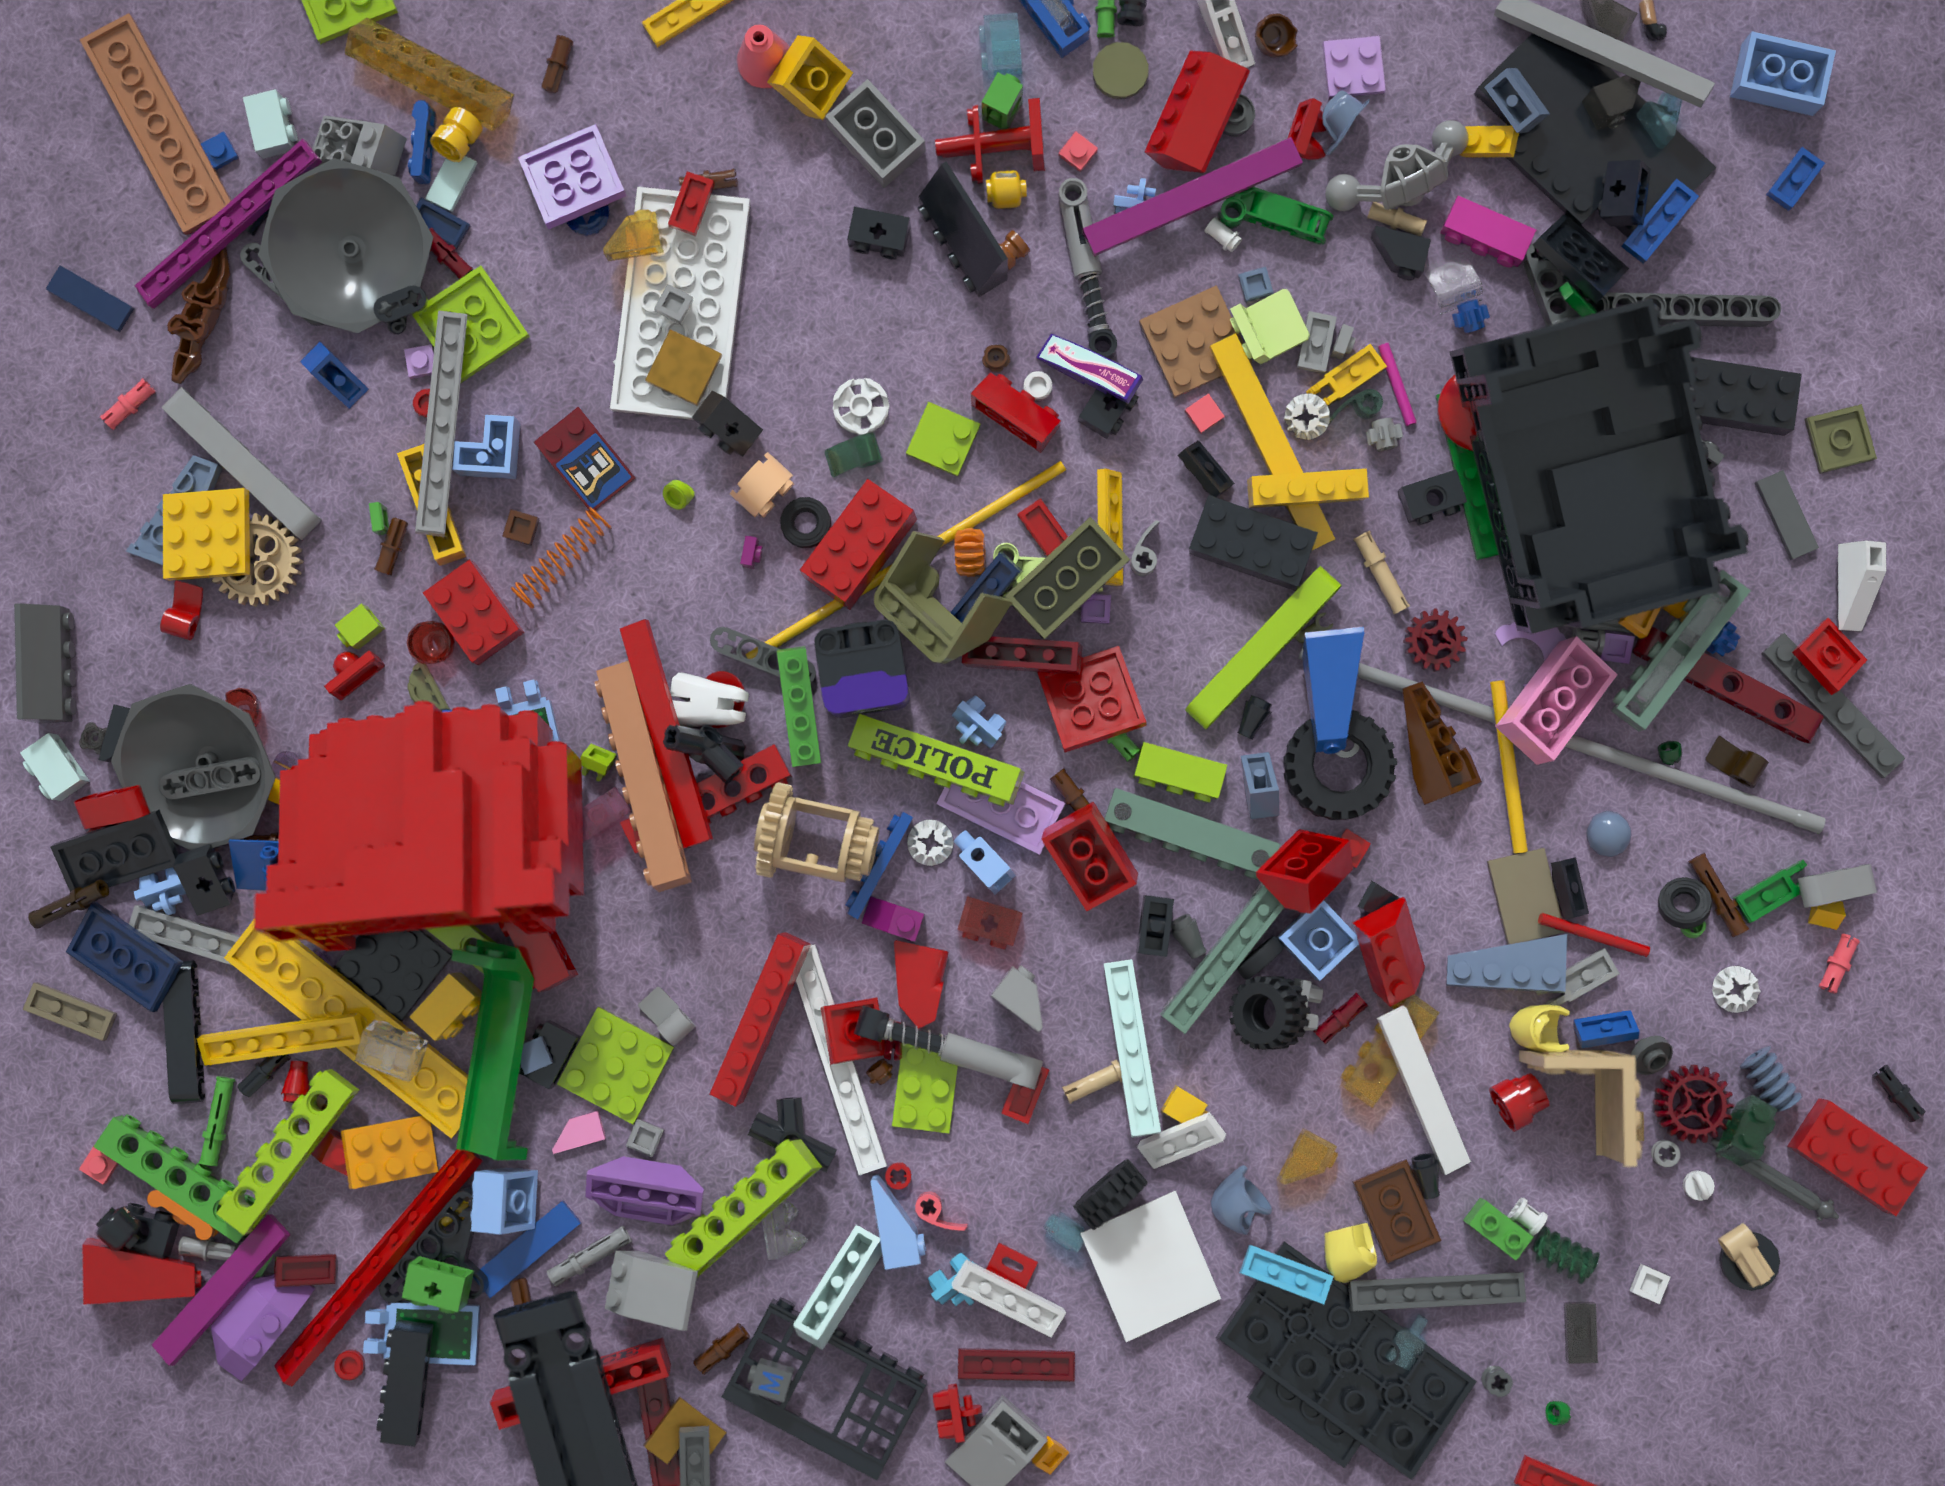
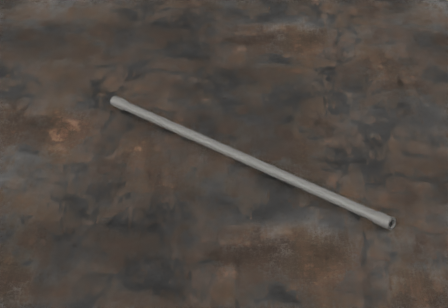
M1304 643L1301 648L1302 651L1298 657V659L1302 660ZM1359 663L1358 678L1403 692V688L1418 683ZM1425 685L1437 704L1495 723L1493 707ZM1573 735L1565 745L1566 748L1757 811L1817 834L1822 832L1825 825L1824 817L1803 810H1796Z

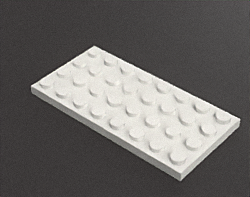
M637 187L610 404L611 411L694 420L692 416L711 391L727 398L751 204L750 199L711 195L697 235L694 236L668 226L679 191ZM667 284L693 296V302L681 324L656 313L654 310ZM670 329L722 354L698 406L645 381Z

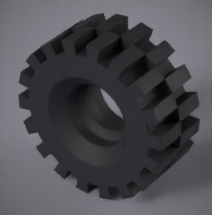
M1129 1159L1124 1160L1090 1187L1076 1201L1073 1208L1088 1226L1095 1230L1117 1215L1122 1208H1125L1144 1189L1148 1181Z

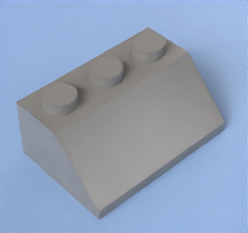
M1022 965L1018 969L1012 966L992 992V997L1040 1032L1043 1027L1037 985L1033 982L1035 976Z

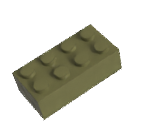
M1089 517L1006 594L1005 598L1012 601L1011 606L1045 640L1130 561V558Z

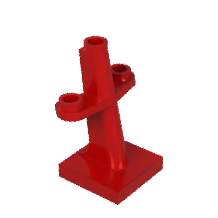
M1040 98L1028 99L1029 126L980 133L979 106L974 105L973 109H967L968 126H974V134L935 139L936 156L947 158L975 155L976 164H971L972 181H977L978 184L984 183L982 154L1029 150L1032 152L1034 171H1045Z

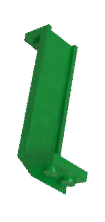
M477 939L476 946L466 945V950L453 949L451 960L481 967L484 972V982L456 1149L491 1157L493 1160H526L528 1148L518 1146L517 1140L508 1139L534 977L517 947Z

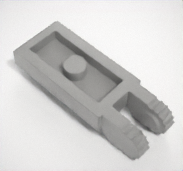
M1602 948L1566 968L1565 993L1548 1000L1544 1005L1559 1006L1566 1001L1571 1002L1619 975L1620 973L1606 949ZM1536 992V993H1537V995H1540V994H1545V993H1547V992Z

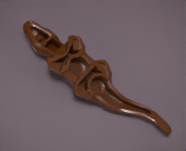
M226 247L212 258L210 269L200 283L192 281L182 291V297L186 302L181 314H175L168 322L167 330L169 333L180 337L179 349L173 357L171 380L174 383L182 384L190 373H194L199 369L202 363V346L214 330L221 310L225 305L228 291L227 284L230 277L229 258Z

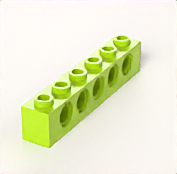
M333 1069L325 1070L324 1072L319 1071L309 1083L312 1088L306 1096L301 1095L291 1107L294 1111L287 1120L284 1118L278 1123L273 1131L276 1135L271 1142H265L255 1154V1157L258 1159L253 1166H247L237 1178V1181L240 1183L234 1191L229 1190L219 1202L221 1208L216 1214L241 1234H249L257 1227L359 1092L357 1087ZM320 1094L326 1096L328 1100L325 1110H321L316 1103L317 1097ZM302 1118L308 1120L310 1124V1129L306 1134L302 1133L299 1129V1121ZM283 1142H287L292 1148L289 1157H285L281 1153ZM265 1166H269L273 1170L274 1175L271 1181H267L263 1177ZM247 1190H251L255 1194L253 1205L248 1204L245 1200V1192Z
M785 1140L776 1147V1154L770 1160L766 1158L754 1167L755 1173L750 1178L745 1177L733 1186L735 1191L731 1195L718 1199L712 1205L714 1209L707 1216L704 1214L698 1217L691 1224L693 1229L686 1235L682 1233L673 1239L670 1243L672 1247L665 1253L666 1257L673 1263L698 1271V1278L821 1169L822 1166L802 1140ZM782 1163L787 1167V1176L785 1178L780 1174ZM761 1182L766 1187V1194L764 1197L759 1192V1185ZM740 1201L745 1206V1213L743 1215L738 1211V1203ZM718 1220H721L724 1225L722 1234L717 1229ZM698 1238L703 1243L702 1252H700L696 1247V1242Z

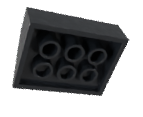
M947 161L942 163L920 193V206L917 209L925 222L931 221L935 228L932 233L940 246L945 244L950 251L947 257L955 270L959 267L965 275L962 281L970 293L975 291L977 296L981 297L1007 281L1008 258Z

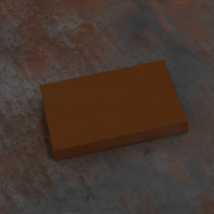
M1407 1159L1352 1181L1387 1263H1391L1441 1241Z

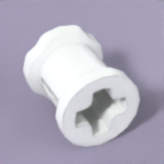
M1520 1198L1509 1213L1508 1218L1512 1221H1518L1529 1230V1234L1534 1236L1544 1226L1548 1215L1544 1212L1539 1213L1527 1204L1528 1200Z

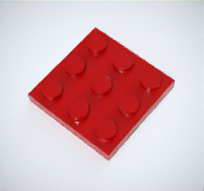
M1119 646L1083 657L1080 675L1037 672L1064 753L1147 726Z

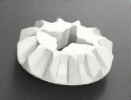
M1301 394L1293 398L1286 406L1284 420L1288 424V431L1293 430L1296 438L1310 440L1325 432L1330 422V411L1325 401L1319 396ZM1305 404L1309 414L1318 415V417L1309 421L1308 429L1304 420L1296 419L1297 416L1304 413Z
M924 820L916 824L910 831L907 842L908 850L917 862L928 866L938 865L944 862L951 854L953 837L948 827L937 820ZM932 830H934L935 841L943 846L932 847L929 854L926 855V845L918 841V838H928Z
M1731 966L1720 971L1715 977L1712 986L1713 996L1718 1005L1734 1013L1748 1011L1749 1008L1757 1003L1758 994L1761 992L1758 979L1751 973V970L1740 966ZM1733 981H1735L1737 985L1747 984V986H1745L1744 989L1740 991L1742 995L1741 998H1739L1737 994L1727 995V993H1729L1730 990L1734 988L1732 984L1734 983Z

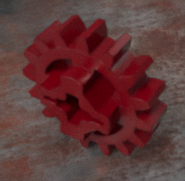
M1437 608L1431 610L1430 616L1426 611H1422L1420 613L1421 620L1414 617L1410 620L1414 627L1405 628V632L1410 634V637L1405 638L1403 643L1410 644L1411 647L1405 653H1413L1415 655L1412 660L1413 664L1422 661L1423 670L1432 665L1433 671L1437 672L1440 664L1446 670L1451 667L1449 660L1454 663L1459 662L1460 658L1457 653H1464L1466 651L1463 646H1460L1461 643L1468 640V637L1460 635L1465 626L1457 627L1456 622L1459 618L1456 616L1449 619L1448 610L1439 615ZM1436 622L1432 629L1421 628L1425 623ZM1447 627H1448V628L1450 629V631L1452 632L1453 639L1450 638V636H1449V634H1448V632H1447ZM1438 634V640L1442 641V643L1433 646V640L1429 637ZM1417 641H1420L1424 647V653H1422L1419 649ZM1438 651L1450 652L1444 658L1435 659Z

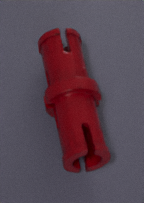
M433 228L429 229L433 236L430 251L437 257V261L441 265L445 264L459 280L473 271V267L456 253L457 249L453 245L449 246Z
M1354 993L1338 1009L1334 1008L1331 1011L1332 1015L1313 1031L1326 1045L1343 1028L1347 1029L1350 1027L1349 1023L1369 1006L1357 993Z

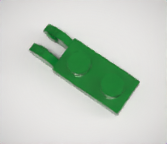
M1800 860L1786 869L1777 871L1732 898L1737 902V907L1747 923L1754 922L1800 894L1799 883L1794 884L1790 876L1800 872L1807 866L1804 860Z

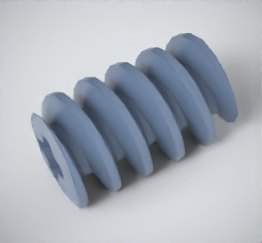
M1766 1046L1749 1055L1740 1065V1069L1750 1068L1751 1071L1746 1075V1078H1757L1758 1080L1752 1088L1764 1089L1758 1097L1759 1099H1770L1765 1105V1109L1775 1108L1777 1112H1780L1799 1102L1802 1095L1798 1092L1794 1093L1796 1089L1795 1084L1787 1083L1790 1079L1789 1074L1781 1073L1783 1070L1782 1063H1774L1777 1055L1773 1052L1768 1053L1771 1046Z

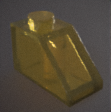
M647 209L634 212V215L627 216L603 248L608 262L664 253L660 222L656 212H651Z
M1302 1128L1277 1180L1285 1185L1324 1173L1326 1168H1331L1337 1159L1338 1153L1335 1151L1337 1146Z

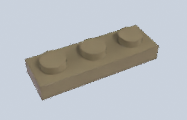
M39 982L33 983L23 1010L102 1041L107 1040L117 1016L116 1012Z

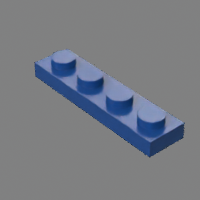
M901 812L900 816L894 814L887 827L890 834L886 842L880 840L877 845L875 854L877 858L872 866L870 875L862 876L861 882L863 884L858 893L853 890L845 906L849 907L847 914L856 919L859 918L911 823L912 816Z

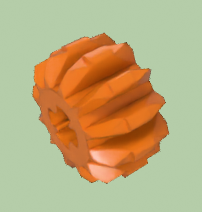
M974 528L958 530L954 538L957 573L960 576L967 577L981 575L986 567L984 533L981 529Z

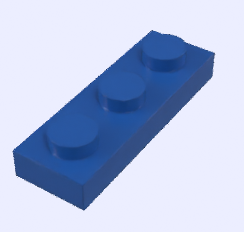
M1676 179L1644 217V224L1638 225L1621 247L1644 264L1699 196Z

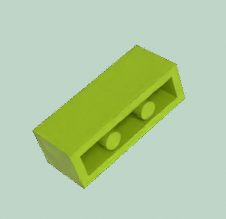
M1143 742L1133 777L1139 778L1138 784L1155 788V784L1158 783L1167 786V792L1183 795V791L1195 794L1193 799L1210 803L1211 798H1219L1227 765Z

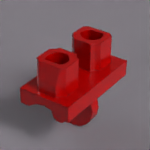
M957 1383L949 1384L948 1389L933 1393L935 1411L951 1409L952 1414L951 1419L937 1421L939 1439L955 1438L956 1443L965 1442L962 1417H966L967 1426L976 1425L975 1415L983 1412L982 1405H973L972 1395L963 1396L964 1406L960 1407Z

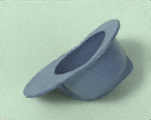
M1339 91L1326 104L1323 109L1322 121L1333 139L1327 150V156L1336 149L1356 116L1366 107L1370 100L1362 103L1345 91Z

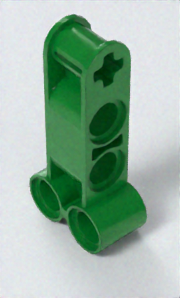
M1254 186L1247 191L1227 198L1220 208L1218 218L1230 229L1237 228L1243 220L1253 224L1259 222L1262 223L1261 226L1278 232H1281V230L1288 231L1291 236L1323 245L1326 243L1324 236L1329 221L1333 220L1334 215L1324 209ZM1234 208L1238 211L1239 217L1230 218L1225 210ZM1318 220H1320L1317 232L1315 233Z

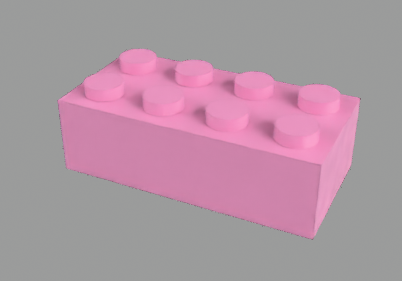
M1577 636L1560 641L1495 727L1536 765L1554 761L1618 674Z

